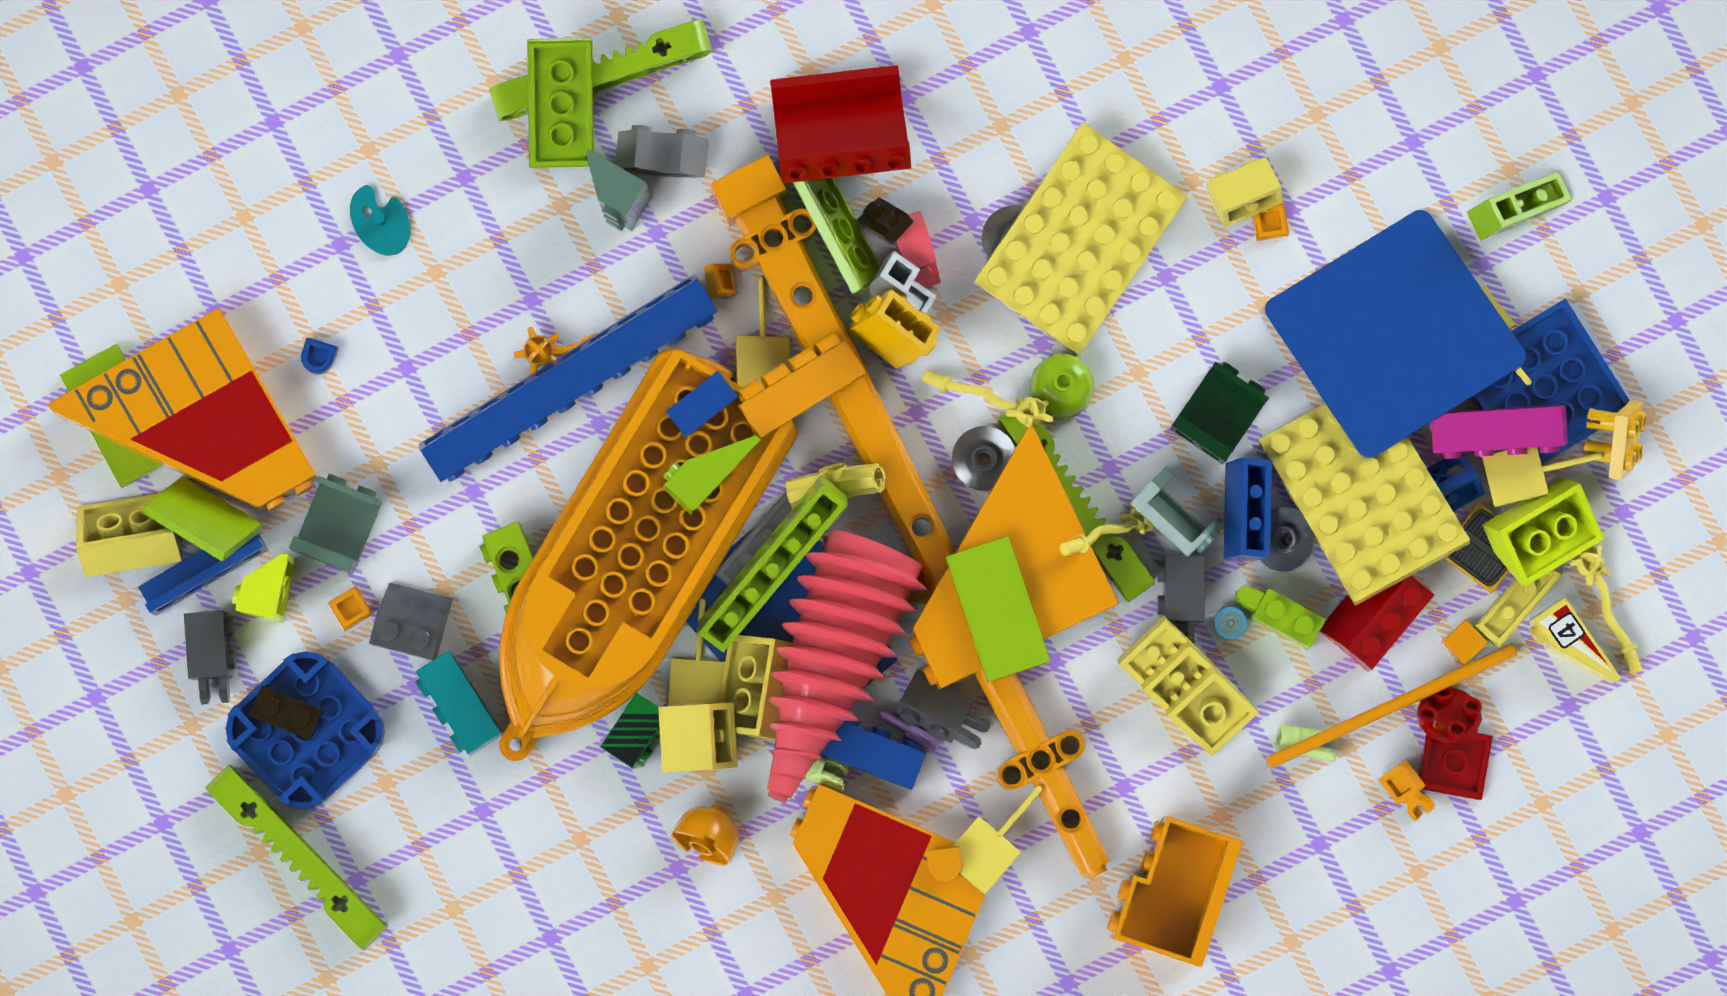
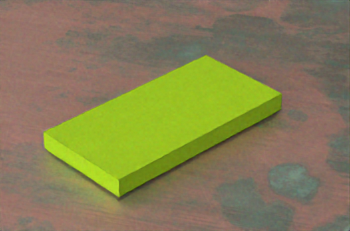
M592 38L527 39L529 168L589 167L586 154L589 149L594 152Z
M826 178L793 182L852 294L870 290V284L881 265L835 179Z
M115 344L60 374V377L68 392L125 361L126 358L119 345ZM91 432L121 488L164 466Z
M1009 536L946 556L945 559L987 683L1050 662Z

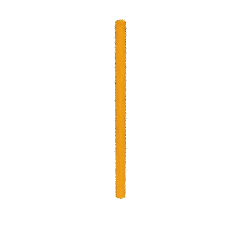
M1513 644L1501 648L1266 757V762L1270 769H1273L1517 656L1516 648Z

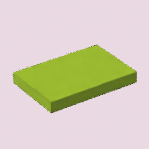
M184 476L146 503L143 511L148 517L222 562L260 532L262 523Z

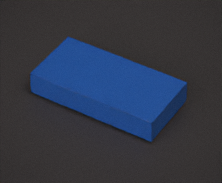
M717 371L665 413L685 438H687L737 399L738 396Z

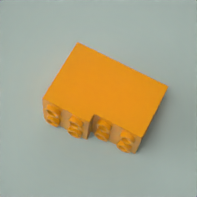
M1166 816L1162 818V821H1155L1150 840L1155 841L1151 853L1145 852L1139 870L1145 873L1144 877L1130 875L1129 880H1122L1117 898L1121 899L1122 902L1118 912L1112 911L1107 930L1112 931L1110 938L1197 967H1202L1243 841Z

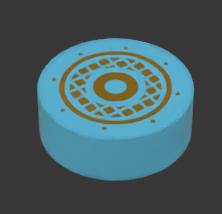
M1226 607L1220 610L1214 618L1216 633L1226 640L1239 638L1247 627L1246 616L1240 609L1235 607Z

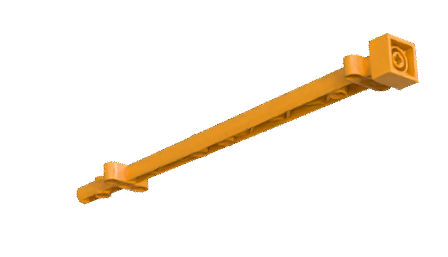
M766 155L710 183L712 194L729 227L737 224L743 237L733 242L730 248L731 261L736 268L744 271L751 270L757 266L760 267L803 350L811 347L818 357L819 355L814 348V344L829 334L835 333L841 342L847 341L863 366L866 374L828 398L863 464L878 463L881 468H884L886 475L885 489L879 494L913 559L921 564L920 572L932 593L948 566L945 557L955 554L956 549L804 245V242L814 237L817 227L807 209L801 208L791 213L788 212L783 202L787 198L786 188L782 184L769 155ZM804 217L811 221L812 227L809 231L800 233L794 229L793 224L798 218ZM770 232L781 234L783 237L782 243L778 247H769L764 241L767 234ZM746 246L754 251V256L750 261L741 262L736 258V252L740 247ZM806 289L812 294L811 302L806 305L796 303L794 295L798 290ZM924 519L930 524L931 530L929 534L923 537L914 534L912 524L916 520ZM983 669L974 673L1017 756L1002 763L997 769L996 778L999 785L1007 790L1018 789L1032 782L1034 788L1041 786L1042 791L1039 793V797L1080 875L1088 874L1091 879L1107 871L1105 864L1110 862V859L1063 765L1082 755L1085 749L1083 737L1075 731H1065L1049 738L1017 673L988 683ZM1066 736H1072L1078 742V750L1073 755H1067L1061 750V741ZM1036 751H1043L1049 756V765L1043 770H1038L1032 765L1031 758ZM1007 766H1015L1020 771V779L1014 785L1005 783L1002 778V772ZM1068 809H1073L1079 815V822L1074 828L1065 827L1061 821L1063 812Z

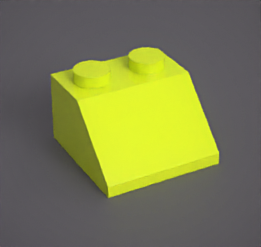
M282 553L242 579L241 585H236L233 593L232 604H236L235 611L244 615L283 623L297 559Z

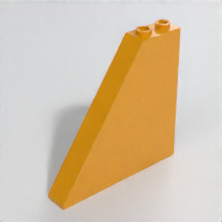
M1034 427L1028 428L1023 433L955 553L1009 536L1043 640L1119 604L1091 546L1086 553L1076 552L1064 556L1060 552V545L1062 543L1075 539L1078 534L1085 535ZM947 566L911 629L913 637L908 639L915 655L919 656L922 654L927 666L923 668V672L930 686L936 684L938 690L982 670Z

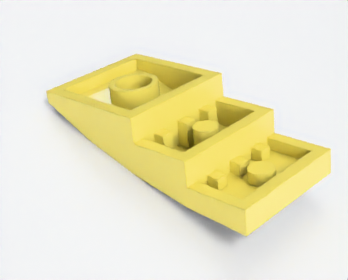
M1164 615L1117 659L1118 664L1141 684L1143 691L1166 711L1167 716L1211 756L1220 750L1259 713L1253 704L1214 663Z

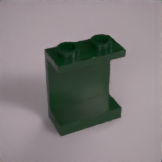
M1215 361L1170 427V430L1224 465L1269 397L1264 395L1266 389L1255 381L1250 380L1247 383L1237 376L1239 371L1226 362L1220 365Z

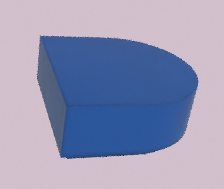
M307 337L301 353V362L309 372L324 374L332 368L339 348Z

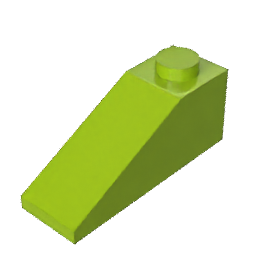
M1555 172L1491 197L1467 211V214L1480 241L1562 206L1572 201L1559 172Z
M755 435L691 458L682 466L676 462L663 476L667 482L662 488L691 515L761 439Z

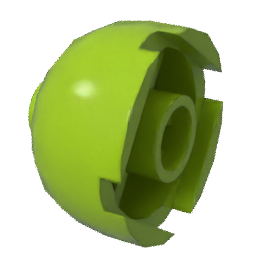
M1054 354L1043 359L1035 367L1030 379L1031 397L1041 401L1047 400L1049 405L1045 407L1046 414L1056 418H1070L1081 413L1090 403L1094 392V378L1089 367L1080 358L1070 354Z

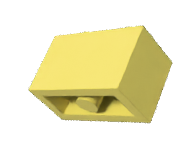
M1266 157L1259 160H1250L1240 168L1228 173H1219L1211 180L1206 181L1209 199L1224 228L1283 203L1282 187Z

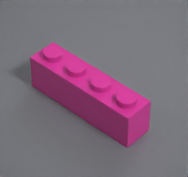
M1565 405L1447 412L1431 422L1433 453H1442V459L1461 458L1462 452L1474 451L1475 457L1494 456V450L1507 449V455L1527 454V448L1540 447V453L1560 452V446L1568 444Z

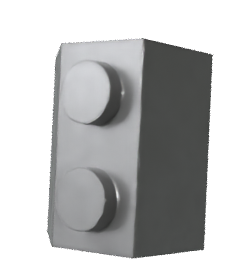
M389 583L377 611L369 644L433 661L438 657L453 599Z

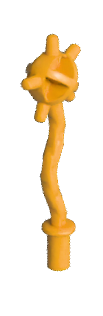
M529 327L527 331L530 339L526 341L523 350L514 352V357H525L531 363L529 373L533 374L537 371L538 366L557 359L553 355L565 354L598 333L584 337L580 342L563 347L553 345L559 339L558 334L555 333L546 338L536 335L534 328Z

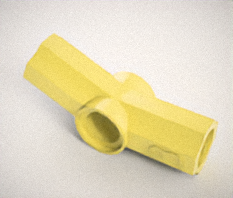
M835 463L819 469L817 473L785 481L788 500L793 509L820 475L847 495V500L857 495L882 492L885 489L886 475L884 468H881L878 463L847 467L846 463Z

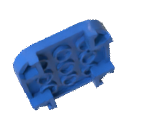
M308 651L293 653L283 659V662L239 704L233 706L228 713L225 727L226 741L232 751L239 755L278 797V800L287 806L299 809L314 808L327 801L375 756L382 746L385 735L383 720L372 704L331 661L320 654ZM262 685L324 710L312 740L305 739L249 715Z

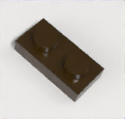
M880 197L869 203L865 207L863 214L857 219L865 229L891 245L914 222L907 213Z
M262 685L249 715L305 739L312 740L324 710Z

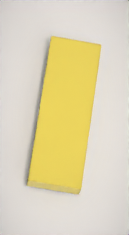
M1554 569L1526 587L1521 586L1515 579L1475 624L1474 628L1493 645L1500 648L1563 574Z

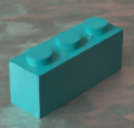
M448 650L415 671L419 677L415 681L416 685L425 698L430 695L437 706L432 710L442 725L448 723L454 734L450 738L460 753L465 750L468 755H472L503 735V732L451 651Z

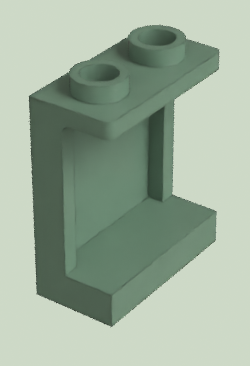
M1165 467L1130 504L1187 557L1195 549L1201 553L1220 533L1216 527L1222 522V519L1217 516L1208 527H1204L1163 489L1175 477V474L1168 467Z

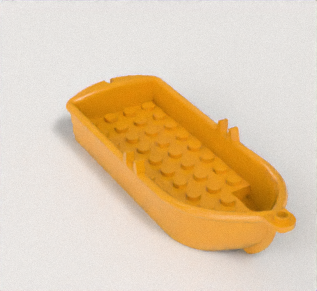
M671 348L662 350L656 356L523 574L509 603L500 641L499 669L501 687L511 719L499 742L500 752L506 759L510 761L523 760L529 755L539 738L573 731L605 717L623 705L644 686L663 661L795 442L798 431L796 424L791 419L762 437L751 452L691 515L662 488L667 482L663 476L676 462L682 466L691 458L756 435L738 407L742 403L739 397L687 438H685L665 413L717 371L737 394V391L742 387L730 380L735 373L734 371L709 359ZM512 739L520 740L522 744L520 750L514 751L510 748L509 743Z

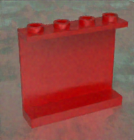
M898 65L770 80L782 184L912 169Z

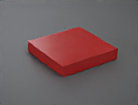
M1475 733L1470 738L1461 742L1445 743L1425 734L1418 774L1426 785L1422 790L1482 800L1493 736Z

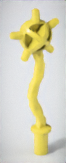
M928 370L923 373L922 382L940 388L942 393L951 390L953 392L982 396L991 404L1007 410V417H1017V420L1028 428L1035 427L1042 421L1049 423L1053 421V417L1046 414L1045 407L1049 405L1047 400L1041 401L1032 397H1026L1023 400L1018 397L1016 403L997 397L993 392L984 387L952 382L951 375L944 377Z
M1129 503L1130 512L1120 514V519L1128 521L1127 523L1100 525L1092 529L1087 537L1083 534H1078L1075 539L1062 543L1060 545V552L1064 556L1076 552L1086 553L1093 542L1102 534H1120L1129 532L1132 529L1138 531V533L1145 534L1146 531L1154 530L1156 527Z
M1598 544L1596 547H1590L1575 556V559L1570 561V565L1577 566L1579 573L1586 577V584L1588 586L1593 584V580L1595 581L1602 599L1604 619L1620 641L1622 649L1618 652L1620 654L1623 653L1630 674H1634L1643 670L1635 650L1637 645H1631L1629 638L1613 617L1608 586L1602 575L1607 576L1609 571L1604 568L1605 560L1601 555L1603 546Z

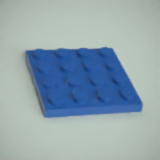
M1566 298L1511 331L1526 353V361L1521 369L1531 379V385H1526L1514 371L1473 396L1481 410L1565 405L1568 444L1560 446V452L1540 453V447H1537L1541 464L1546 463L1598 431V429H1587V421H1590V419H1587L1590 408L1618 413L1630 401Z

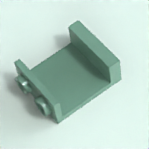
M328 474L327 479L318 476L316 482L319 486L298 538L293 537L289 549L354 574L382 502L375 498L377 492L360 485L357 491L345 486L347 480L332 474Z

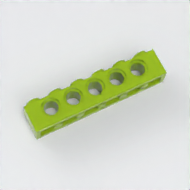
M820 475L698 621V634L724 653L847 507V495Z
M518 521L482 535L484 544L479 545L486 564L492 562L496 574L491 575L498 594L501 592L505 593L508 603H510L513 596L514 587L519 583L534 558L521 524ZM510 552L516 553L519 558L518 565L511 570L504 569L501 564L503 556ZM509 604L503 606L505 613L507 612Z

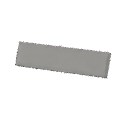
M785 491L715 573L727 586L792 510L787 491Z

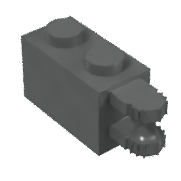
M1165 555L1163 563H1158L1157 581L1163 582V595H1158L1157 614L1164 615L1173 625H1175V622L1186 623L1185 636L1195 645V623L1205 621V555H1189V557L1186 555Z
M223 610L184 613L188 679L198 680L201 705L209 704L211 698L209 679L219 678V698L222 703H228L230 701L229 677H232V669L237 668L235 650H230L229 637H234L233 618H228V612Z
M918 669L894 712L900 715L904 722L910 725H918L929 731V734L937 740H946L951 744L953 740H956L971 749L980 747L982 743L981 738L961 727L962 723L983 733L988 732L990 728V722L970 710L975 701L974 699L950 686L938 690L936 684L930 686L924 672Z

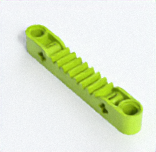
M703 20L690 21L656 32L649 37L646 46L642 42H638L636 52L629 46L625 47L624 56H621L617 50H613L612 60H609L605 54H601L599 64L593 60V93L711 54L713 49ZM664 45L665 49H667L665 57H661L657 46ZM527 75L499 83L489 89L499 121H507L528 114Z
M1006 412L997 417V420L1014 445L1017 446L1028 427L1021 424L1017 417H1007ZM1040 422L1034 429L1041 443L1044 442L1046 444L1044 450L1087 537L1092 529L1104 525L1106 519L1105 517L1095 518L1099 510L1098 507L1088 509L1087 505L1091 497H1080L1084 489L1083 486L1073 488L1072 484L1076 476L1066 477L1064 475L1068 470V465H1057L1061 455H1053L1055 442L1046 427ZM1102 534L1093 542L1091 547L1103 570L1129 603L1155 585V582L1133 549L1123 538L1111 536L1112 534ZM1108 546H1111L1113 549L1118 547L1121 549L1122 552L1119 554L1120 561L1117 562L1114 558L1110 560L1106 558L1109 552Z
M228 764L205 787L213 798L238 823L243 826L254 827L252 831L254 834L265 832L262 842L264 844L274 842L271 848L272 853L283 851L280 858L281 862L292 860L289 870L291 872L301 870L298 877L300 881L310 879L307 887L308 890L320 889L316 898L318 900L324 899L325 912L359 948L365 950L388 928L383 920L234 767ZM246 804H257L255 808L256 817L245 816L248 811L245 807ZM337 897L348 898L346 902L347 911H336L335 908L338 903L335 899Z

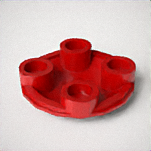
M1450 686L1420 701L1417 708V721L1423 732L1435 740L1445 743L1461 742L1470 738L1478 731L1482 721V704L1478 699L1473 698L1465 691Z

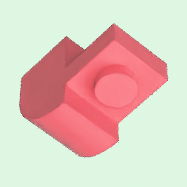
M920 211L910 213L908 215L914 222L896 240L895 244L898 253L920 268L914 281L924 288L940 284L941 280L935 253Z

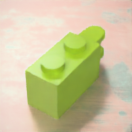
M1243 585L1239 590L1235 591L1234 600H1236V603L1238 602L1239 605L1241 604L1242 607L1253 612L1250 620L1305 650L1311 648L1326 620L1270 588L1266 589L1263 593L1255 588L1252 589L1251 586Z

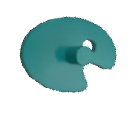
M365 185L359 188L351 199L350 217L354 230L361 241L368 248L381 255L392 256L402 252L410 239V222L402 203L398 198L392 197L387 205L381 208L376 203L375 192L372 186ZM365 207H369L372 210L369 218L363 215Z

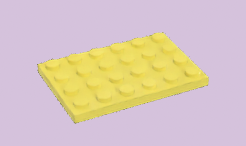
M1083 122L973 282L1079 356L1188 196Z
M1323 404L1258 439L1260 447L1268 460H1272V467L1297 509L1303 514L1312 529L1316 541L1355 606L1470 544L1468 535L1408 437L1373 458L1363 457L1358 453L1327 405Z

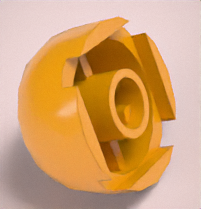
M713 804L711 808L700 806L685 812L677 822L671 837L686 852H689L692 847L697 852L702 853L697 858L714 865L725 866L728 862L730 863L735 854L739 841V832L733 820L728 817L729 812L725 808Z

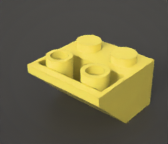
M734 702L658 707L662 773L738 768Z

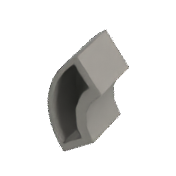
M632 125L631 130L618 131L615 164L630 173L677 178L705 177L708 139L696 136V131L690 129H677V133L652 132L651 127Z

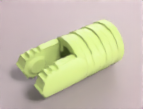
M1280 724L1276 735V752L1324 730ZM1318 747L1301 755L1321 760H1336L1335 750Z
M821 755L823 759L815 761L805 775V779L839 792L843 791L845 786L844 779L838 776L849 774L851 767Z

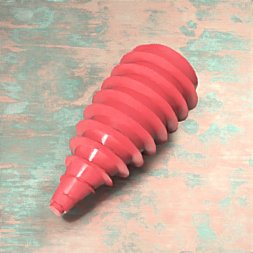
M830 530L829 535L823 537L825 542L823 551L807 553L805 555V558L816 570L814 575L798 576V582L808 591L806 598L791 599L789 601L790 605L800 614L799 622H786L782 624V627L793 637V643L791 646L776 648V651L787 661V670L771 673L772 677L783 685L781 696L769 698V701L779 709L777 723L770 724L771 729L776 732L775 747L771 750L773 759L767 789L770 790L768 797L786 803L788 798H792L815 761L823 759L820 754L831 740L842 741L836 731L844 721L859 722L851 711L857 701H874L864 688L871 679H886L876 668L881 658H898L887 645L892 636H908L897 624L901 615L918 613L907 602L912 591H928L917 580L922 568L920 563L888 546L845 531Z

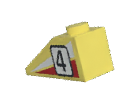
M1565 597L1528 621L1531 625L1529 632L1538 645L1544 644L1547 649L1610 684L1621 679Z

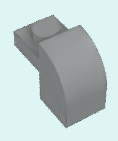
M895 251L885 258L869 287L872 297L875 294L880 296L890 289L898 292L913 307L926 314L936 298L935 294L914 281L920 268Z

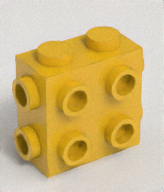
M890 289L880 296L875 294L866 304H858L850 315V319L853 321L848 327L847 332L895 369H898L907 363L913 364L922 355L928 356L937 345L938 341L935 338L941 327L934 323L928 314L917 310L908 303L902 294Z

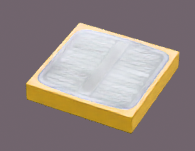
M1478 502L1461 524L1470 539V544L1443 559L1492 594L1509 570L1494 553L1482 524L1496 515Z

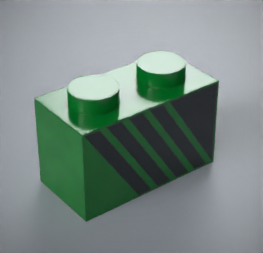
M635 693L600 747L632 769H635L637 765L643 767L653 753V750L649 748L656 737L660 739L658 706Z

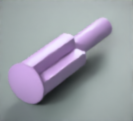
M885 709L881 710L879 718L906 732L904 736L906 739L921 744L922 748L931 753L938 749L941 741L932 737L929 731L918 725H910Z

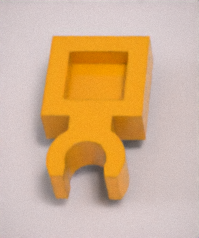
M1406 759L1378 779L1397 805L1402 802L1407 804V812L1414 821H1417L1423 815L1418 805L1422 806L1426 813H1429L1435 807L1433 800L1420 792L1426 785Z

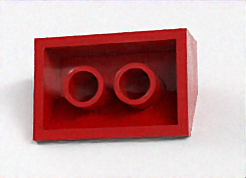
M1412 575L1356 606L1347 594L1324 622L1320 632L1369 672L1373 670L1435 594Z

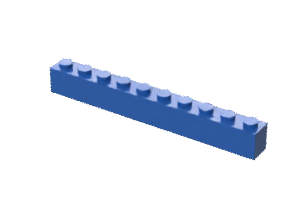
M693 274L419 443V449L440 482L446 479L449 482L453 481L465 473L464 468L473 462L478 465L488 460L493 455L492 451L501 445L508 447L521 438L519 434L528 428L536 430L548 422L547 417L557 410L559 413H563L576 404L574 400L583 394L587 396L595 394L603 388L602 383L609 378L614 377V379H618L631 370L630 365L640 359L642 362L652 359L659 353L657 349L666 343L673 345L686 337L685 332L695 325L697 328L707 325L714 319L713 314L718 311L696 275Z

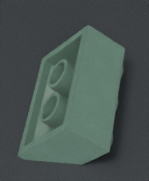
M589 149L586 156L597 199L602 209L601 212L604 214L603 217L606 218L605 222L617 230L622 231L625 227L632 231L651 199L647 183Z

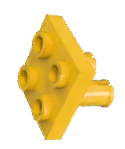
M1630 400L1618 413L1596 410L1594 408L1589 409L1587 419H1590V421H1587V429L1613 432V441L1610 444L1587 439L1584 450L1587 452H1584L1583 456L1602 452L1604 457L1594 461L1610 463L1609 478L1622 480L1630 471H1633L1636 463L1641 462L1643 444H1639V435L1645 429L1647 418L1646 413L1642 412L1643 402Z

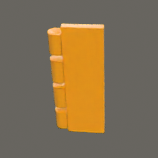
M831 333L814 344V348L819 355L818 357L813 349L808 347L787 360L792 373L782 363L761 376L766 389L756 379L737 391V395L742 402L738 407L760 439L866 374V371L846 340L841 342L835 333Z

